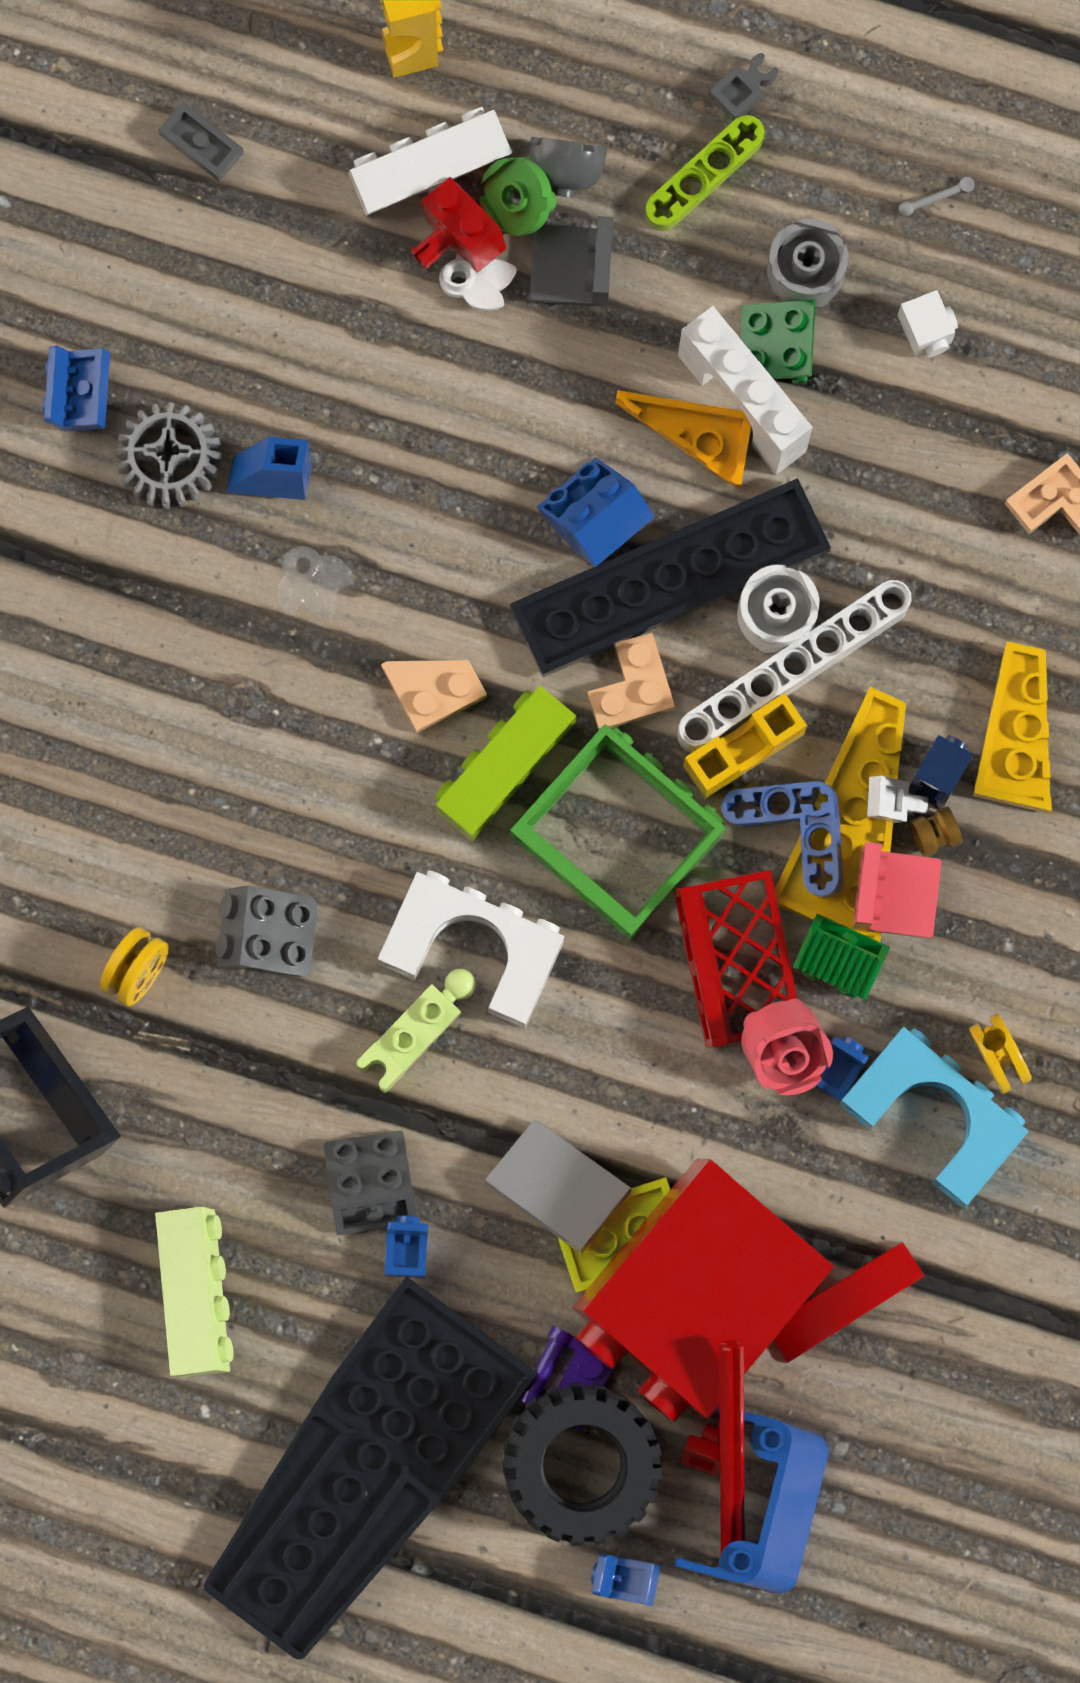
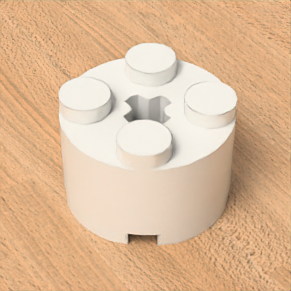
M771 565L755 572L745 584L738 604L737 617L743 635L751 644L764 653H779L789 645L803 639L814 629L819 613L820 600L816 586L803 572L783 565ZM776 603L779 608L785 606L784 615H780L778 612L772 613V604Z

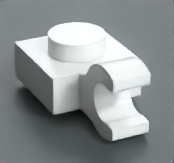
M885 776L869 777L867 817L894 823L907 822V816H913V812L928 814V798L908 794L909 782Z

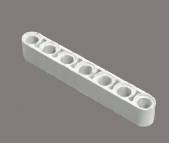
M889 580L882 583L810 631L800 641L789 645L688 712L681 719L677 735L680 746L685 751L692 753L717 736L722 738L748 721L751 714L783 693L788 696L899 622L906 615L911 603L909 588L898 580ZM887 594H894L900 598L902 606L896 610H891L883 605L882 597ZM857 615L863 616L868 620L870 628L865 631L854 630L849 623V619ZM822 637H829L836 642L837 650L832 653L822 652L818 648L816 641ZM789 659L800 660L805 667V671L799 675H792L785 670L784 662ZM758 680L766 681L770 684L772 693L765 697L757 696L753 693L751 684ZM724 702L734 703L738 707L740 714L735 718L727 719L719 713L718 706ZM691 724L702 725L707 732V736L702 740L694 741L686 735L685 728Z

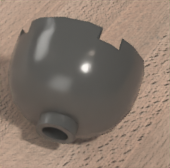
M531 137L529 157L545 172L552 187L551 191L554 192L555 196L574 198L575 190H588L597 183L603 173L607 154V146L585 145L582 142L542 137Z

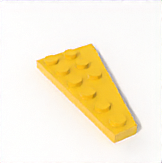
M870 686L825 781V784L832 787L837 793L839 800L843 885L841 890L834 897L828 899L819 898L807 890L803 880L800 834L775 888L779 907L813 922L818 913L852 929L862 848L865 842L882 844L881 851L890 852L893 822L867 817L869 777L885 776L898 779L906 710L905 702ZM821 792L814 805L817 810H821L822 803L828 802V797L822 795ZM826 829L817 830L811 837V845L816 851L825 850L831 843V834ZM832 857L827 859L812 858V863L818 862L821 864V876L814 878V883L821 886L822 890L826 889V883L833 879V876L828 875L824 870V861L832 862ZM852 929L878 942L881 941L880 932Z

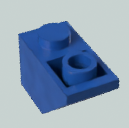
M268 437L236 454L232 460L227 493L305 500L311 473L308 440Z

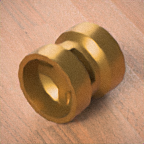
M948 806L936 810L932 817L925 818L921 816L910 820L914 840L923 857L936 854L940 847L947 846L951 848L962 844L957 821Z

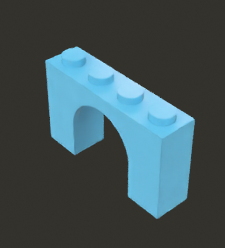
M903 1027L841 1100L839 1106L870 1131L892 1103L901 1094L912 1088L922 1086L935 1087L954 1097L965 1115V1139L959 1151L932 1184L964 1209L1029 1131L1023 1127L1025 1120L1016 1111L1008 1106L1003 1110L991 1100L994 1094L985 1085L977 1080L972 1084L960 1074L963 1068L955 1060L946 1054L941 1058L929 1048L932 1043L924 1034L915 1028L910 1032Z

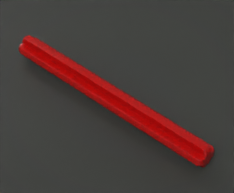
M736 1340L723 1341L719 1346L720 1556L724 1548L730 1543L745 1541L744 1347Z

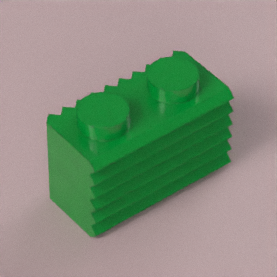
M817 913L793 966L795 969H800L801 973L808 979L814 981L823 980L832 986H837L838 991L847 997L857 998L859 996L861 999H867L890 947Z

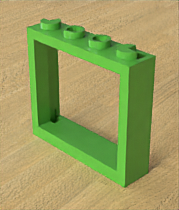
M604 724L512 827L510 838L631 941L670 897L673 890L678 888L722 838L726 827L721 824L724 819L715 812L716 810L708 804L702 807L691 798L694 792L678 778L672 782L661 772L664 769L663 765L655 757L647 752L643 756L631 746L634 742L628 734H623L616 727L612 730ZM605 748L706 834L635 916L533 830Z

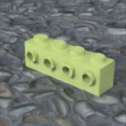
M202 1206L155 1213L170 1376L188 1378L230 1372L229 1362L233 1360V1345L226 1333L225 1321L229 1319L230 1310L228 1300L223 1296L222 1280L225 1279L226 1268L223 1257L219 1256L218 1240L222 1236L221 1221L215 1215L214 1209Z

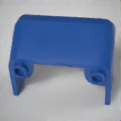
M719 1406L711 1415L719 1417ZM744 1411V1423L753 1426L750 1442L754 1453L763 1460L778 1463L759 1543L754 1544L747 1541L730 1543L721 1553L718 1568L680 1558L674 1559L673 1567L770 1593H785L792 1589L798 1580L828 1459V1446L826 1441L817 1433L776 1419Z

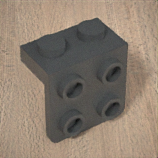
M250 885L225 889V896L220 904V915L222 917L221 932L215 946V952L218 957L217 968L229 971L253 968L297 977L307 976L311 970L317 901L312 897Z

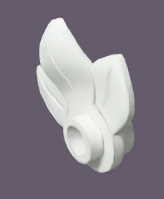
M457 253L456 259L450 261L442 268L439 275V283L441 289L447 295L454 298H463L472 308L482 311H493L504 306V299L500 291L513 280L517 268L503 260L494 259L477 273L472 265ZM456 277H461L465 279V282L457 284L453 283L452 280Z

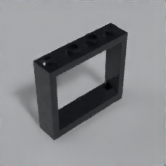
M29 1006L0 1020V1039H4L79 1146L25 1174L0 1139V1204L3 1208L95 1160L121 1138L119 1132Z

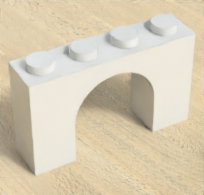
M710 307L685 326L681 331L678 357L702 386L714 377L732 395L752 427V448L775 476L805 454L813 427L715 307Z
M428 870L427 874L424 875L417 872L379 954L378 965L415 981L434 939L442 930L454 923L463 921L482 923L493 929L500 936L508 954L505 972L488 1007V1013L525 1029L564 943V936L558 933L560 928L543 919H538L534 923L522 918L523 911L507 903H501L500 907L492 905L485 901L487 897L485 894L473 888L465 886L463 891L451 887L448 885L450 880L439 873Z

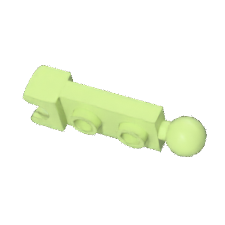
M462 968L452 970L445 978V989L442 992L431 984L380 1039L358 1059L355 1065L361 1072L367 1071L374 1064H381L386 1068L385 1075L379 1081L380 1090L383 1093L388 1092L405 1074L404 1072L412 1066L461 1014V1011L453 1003L456 1000L467 999L474 993L476 980L470 971Z

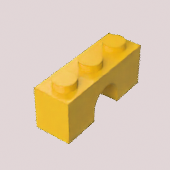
M783 693L751 714L748 721L722 738L717 736L686 756L683 768L704 799H706L803 736L807 724L787 695Z

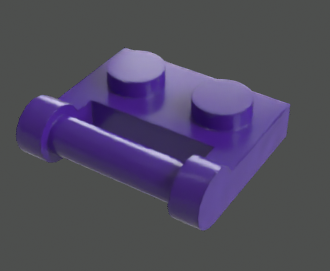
M552 1325L547 1335L550 1340L534 1370L538 1374L518 1401L527 1404L534 1397L536 1400L540 1398L539 1396L564 1346L575 1351V1354L558 1389L568 1387V1383L580 1382L582 1385L592 1386V1384L604 1386L612 1369L585 1349L574 1338L575 1336ZM584 1425L573 1426L571 1428L579 1432H582Z

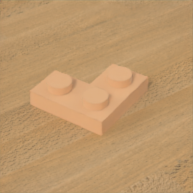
M1068 453L1005 502L1007 508L1029 534L1060 511L1080 535V468Z
M653 632L615 644L614 648L624 681L594 689L587 693L598 731L604 724L609 728H614L674 711V701Z

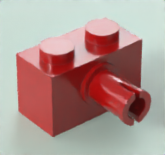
M451 177L421 200L427 222L435 230L419 245L410 250L418 264L422 262L421 266L423 269L427 270L431 264L452 248L465 261L469 262L478 273L507 249L500 226Z

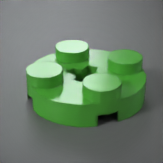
M531 157L500 159L494 162L483 176L482 183H486L484 188L485 195L480 196L481 208L500 226L502 233H508L513 236L534 233L544 225L549 212L555 209L556 196L551 191L550 182L543 169L533 162ZM513 187L520 192V203L514 204L511 198L515 195Z

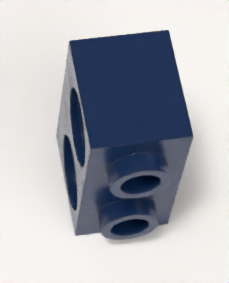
M938 735L915 774L908 791L916 796L927 797L928 803L939 809L944 808L974 754L967 751L968 745L960 739L948 735L946 738Z

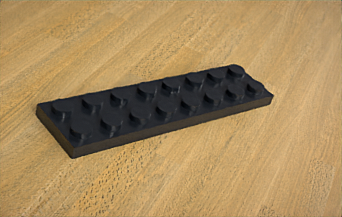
M796 478L510 603V609L543 678L612 648L619 642L637 637L742 591L749 578L764 567L783 565L788 568H794L830 552L831 547L799 479Z

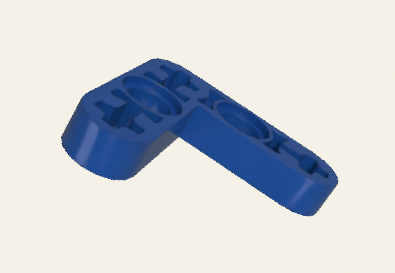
M812 781L732 790L725 795L721 806L722 814L727 821L737 827L800 822L805 887L810 893L823 899L834 897L839 893L843 885L838 796L832 787L823 782ZM817 791L828 797V802L822 803L821 810H817L812 804H799L796 793L800 792L799 797L804 800L816 798ZM777 794H786L790 800L789 809L784 814L774 815L770 810V801ZM742 798L749 805L760 804L763 817H759L760 811L749 809L745 810L743 817L740 818L738 814L732 812V807L738 806L739 799ZM799 806H800L801 809H802V813H798V812H799ZM820 829L828 830L831 834L829 847L822 851L814 850L811 845L812 835ZM813 857L817 859L832 857L833 859L832 862L824 861L825 872L833 876L832 881L826 883V889L822 890L821 886L814 883V878L821 876V864L818 862L812 863Z

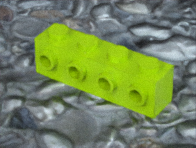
M541 685L533 693L526 690L513 706L516 713L507 723L501 719L487 735V738L490 740L488 745L481 753L475 749L461 765V768L465 771L455 782L451 779L447 780L435 795V798L439 800L435 804L436 812L471 842L475 840L576 724V715Z

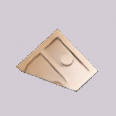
M469 660L386 661L381 664L416 733L487 698V693Z

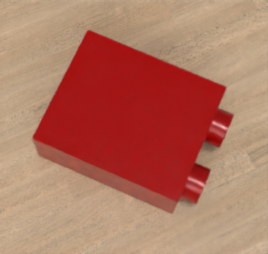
M697 1158L571 1307L587 1321L574 1338L610 1369H613L624 1355L635 1362L649 1375L638 1388L637 1393L671 1422L675 1423L686 1408L692 1413L708 1419L719 1406V1346L721 1342L736 1340L743 1345L745 1375L834 1266L713 1160Z

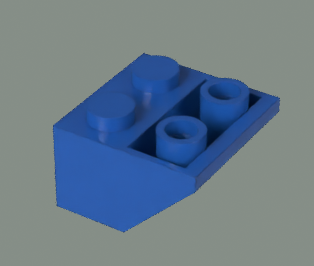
M596 457L589 463L581 466L573 477L561 487L551 491L547 498L537 506L539 512L569 546L594 567L598 566L655 518L634 483Z

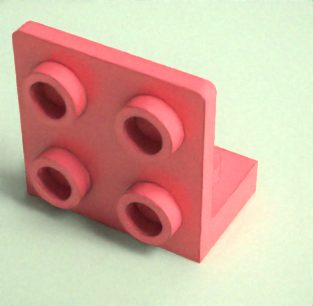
M865 842L861 851L852 929L926 939L932 938L941 860L881 851L882 844Z

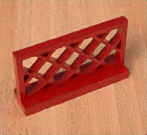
M771 870L673 890L705 1047H717L741 1041L743 1032L732 1034L729 1016L736 1005L749 1013L756 1012L755 1009L740 1000L752 981L770 992L761 1009L771 1004L775 997L782 1001L797 999ZM762 880L766 897L758 909H756L739 896L747 883ZM739 885L735 893L725 888ZM717 889L731 898L719 917L706 909L703 892ZM735 902L754 914L742 933L724 921ZM766 906H768L770 917L762 913ZM708 918L715 922L711 930ZM759 918L772 926L774 934L766 949L747 937ZM720 926L739 938L727 957L714 949L712 938ZM743 942H746L762 953L751 972L732 961ZM775 944H776V949H777L778 957H777L776 955H774L773 953H771V951H772V949L774 948ZM716 957L723 961L719 969ZM767 957L779 964L782 976L774 988L756 977ZM728 965L747 977L736 996L722 988L720 978ZM783 984L786 996L779 992ZM724 996L732 1001L728 1008L726 1007Z

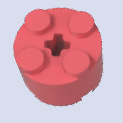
M790 999L788 1001L775 1002L763 1007L759 1011L748 1014L745 1018L741 1038L742 1049L756 1078L767 1090L768 1088L777 1090L780 1095L790 1096L806 1092L822 1080L820 1075L826 1066L830 1068L833 1060L832 1046L815 1014L801 1000Z

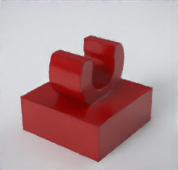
M706 1423L700 1438L689 1435L679 1464L718 1477L720 1472V1445L717 1444L720 1436V1428Z

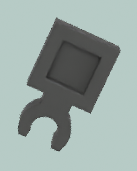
M759 53L752 58L749 70L746 73L737 65L709 90L708 96L733 121L743 116L763 98L764 92L759 86L772 84L778 76L779 69L777 67L766 74L758 71L757 67L765 59L763 53Z

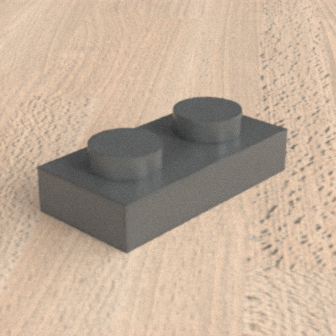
M184 101L158 130L162 138L218 182L221 181L244 154L243 148Z

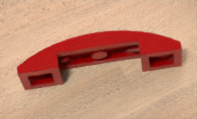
M902 1242L803 1304L773 1341L787 1363L917 1282L924 1277V1274Z

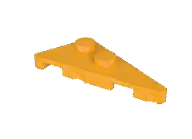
M617 390L616 405L734 488L741 489L751 425L743 411Z

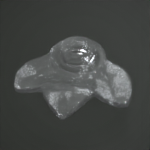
M307 546L294 547L286 553L282 562L284 577L277 586V600L287 615L295 612L303 605L313 615L323 619H331L337 605L336 589L350 586L354 583V577L349 567L336 556H319L314 549ZM300 558H305L310 564L309 570L304 574L296 569V562Z

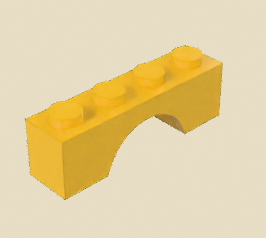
M380 0L387 27L382 29L383 43L393 78L437 67L438 52L443 51L441 41L443 34L440 25L442 24L440 13L442 9L441 1Z

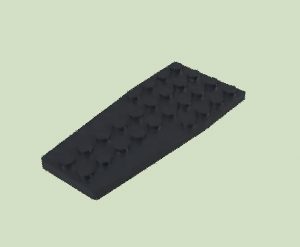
M406 1276L329 1380L204 1583L205 1591L290 1656L298 1660L305 1658L465 1474L538 1373Z

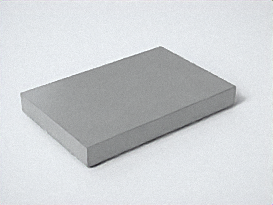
M536 1119L533 1120L485 1179V1184L580 1254L585 1251L631 1193V1188Z

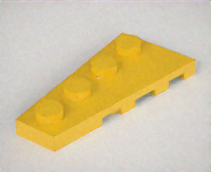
M1008 641L1005 644L972 796L1050 814L1052 812V801L1050 797L1051 775L1048 751L1049 723L1047 722L1046 650Z

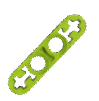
M750 115L738 117L658 189L646 204L645 218L649 226L657 231H668L674 228L755 154L762 146L765 133L761 121ZM742 128L744 131L753 129L754 141L748 138L744 139L737 147V152L740 153L738 156L732 145L739 139V129ZM717 151L724 152L729 157V165L724 169H714L708 163V157L711 153ZM686 177H694L700 181L702 189L695 195H687L680 189V182ZM672 191L678 201L670 208V218L663 215L656 218L655 206L666 207L672 201V194L669 193Z

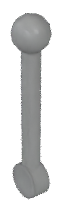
M964 177L956 186L912 203L904 201L899 205V212L903 216H910L915 209L956 193L969 194L974 188V181L970 177Z

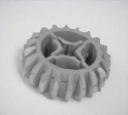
M169 402L167 404V412L164 413L160 412L158 404H153L152 416L147 417L143 410L137 412L141 422L139 425L130 420L126 422V428L132 435L119 434L118 441L125 447L116 449L115 456L124 461L116 465L119 474H127L122 480L126 488L135 486L133 491L135 498L139 499L148 492L147 504L150 506H154L158 497L162 498L164 509L170 508L171 499L177 498L178 505L184 507L186 506L185 495L190 494L193 500L198 501L200 495L197 487L200 486L207 491L212 488L211 482L206 476L212 478L219 476V469L212 464L222 462V454L214 451L221 446L220 439L218 437H210L215 432L214 426L211 423L201 426L204 421L202 413L198 412L190 418L191 410L189 406L184 405L178 414L176 413L174 403ZM176 429L185 431L193 436L199 443L201 450H193L189 445L180 444L177 441ZM162 430V435L157 442L144 444V448H140L148 436ZM170 441L175 455L171 456L167 471L163 456H166L167 450H169ZM137 461L146 462L147 466H155L160 469L161 483L145 476L138 468ZM193 464H197L189 476L175 482V477L179 470L193 467Z

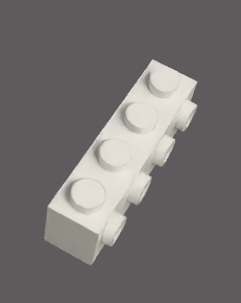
M483 107L477 108L461 115L463 120L461 124L449 128L447 122L427 129L425 131L427 138L413 143L411 137H408L390 145L391 153L377 158L375 152H372L354 160L355 168L351 169L348 174L366 216L441 185L449 177L454 180L500 159L509 157L512 151L495 110L485 113Z

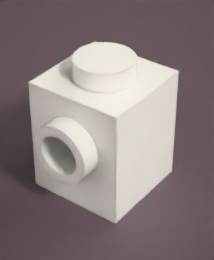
M937 290L902 303L897 315L915 357L923 354L933 357L948 350L949 344L953 341L955 329L958 328L953 310L950 306L944 307Z

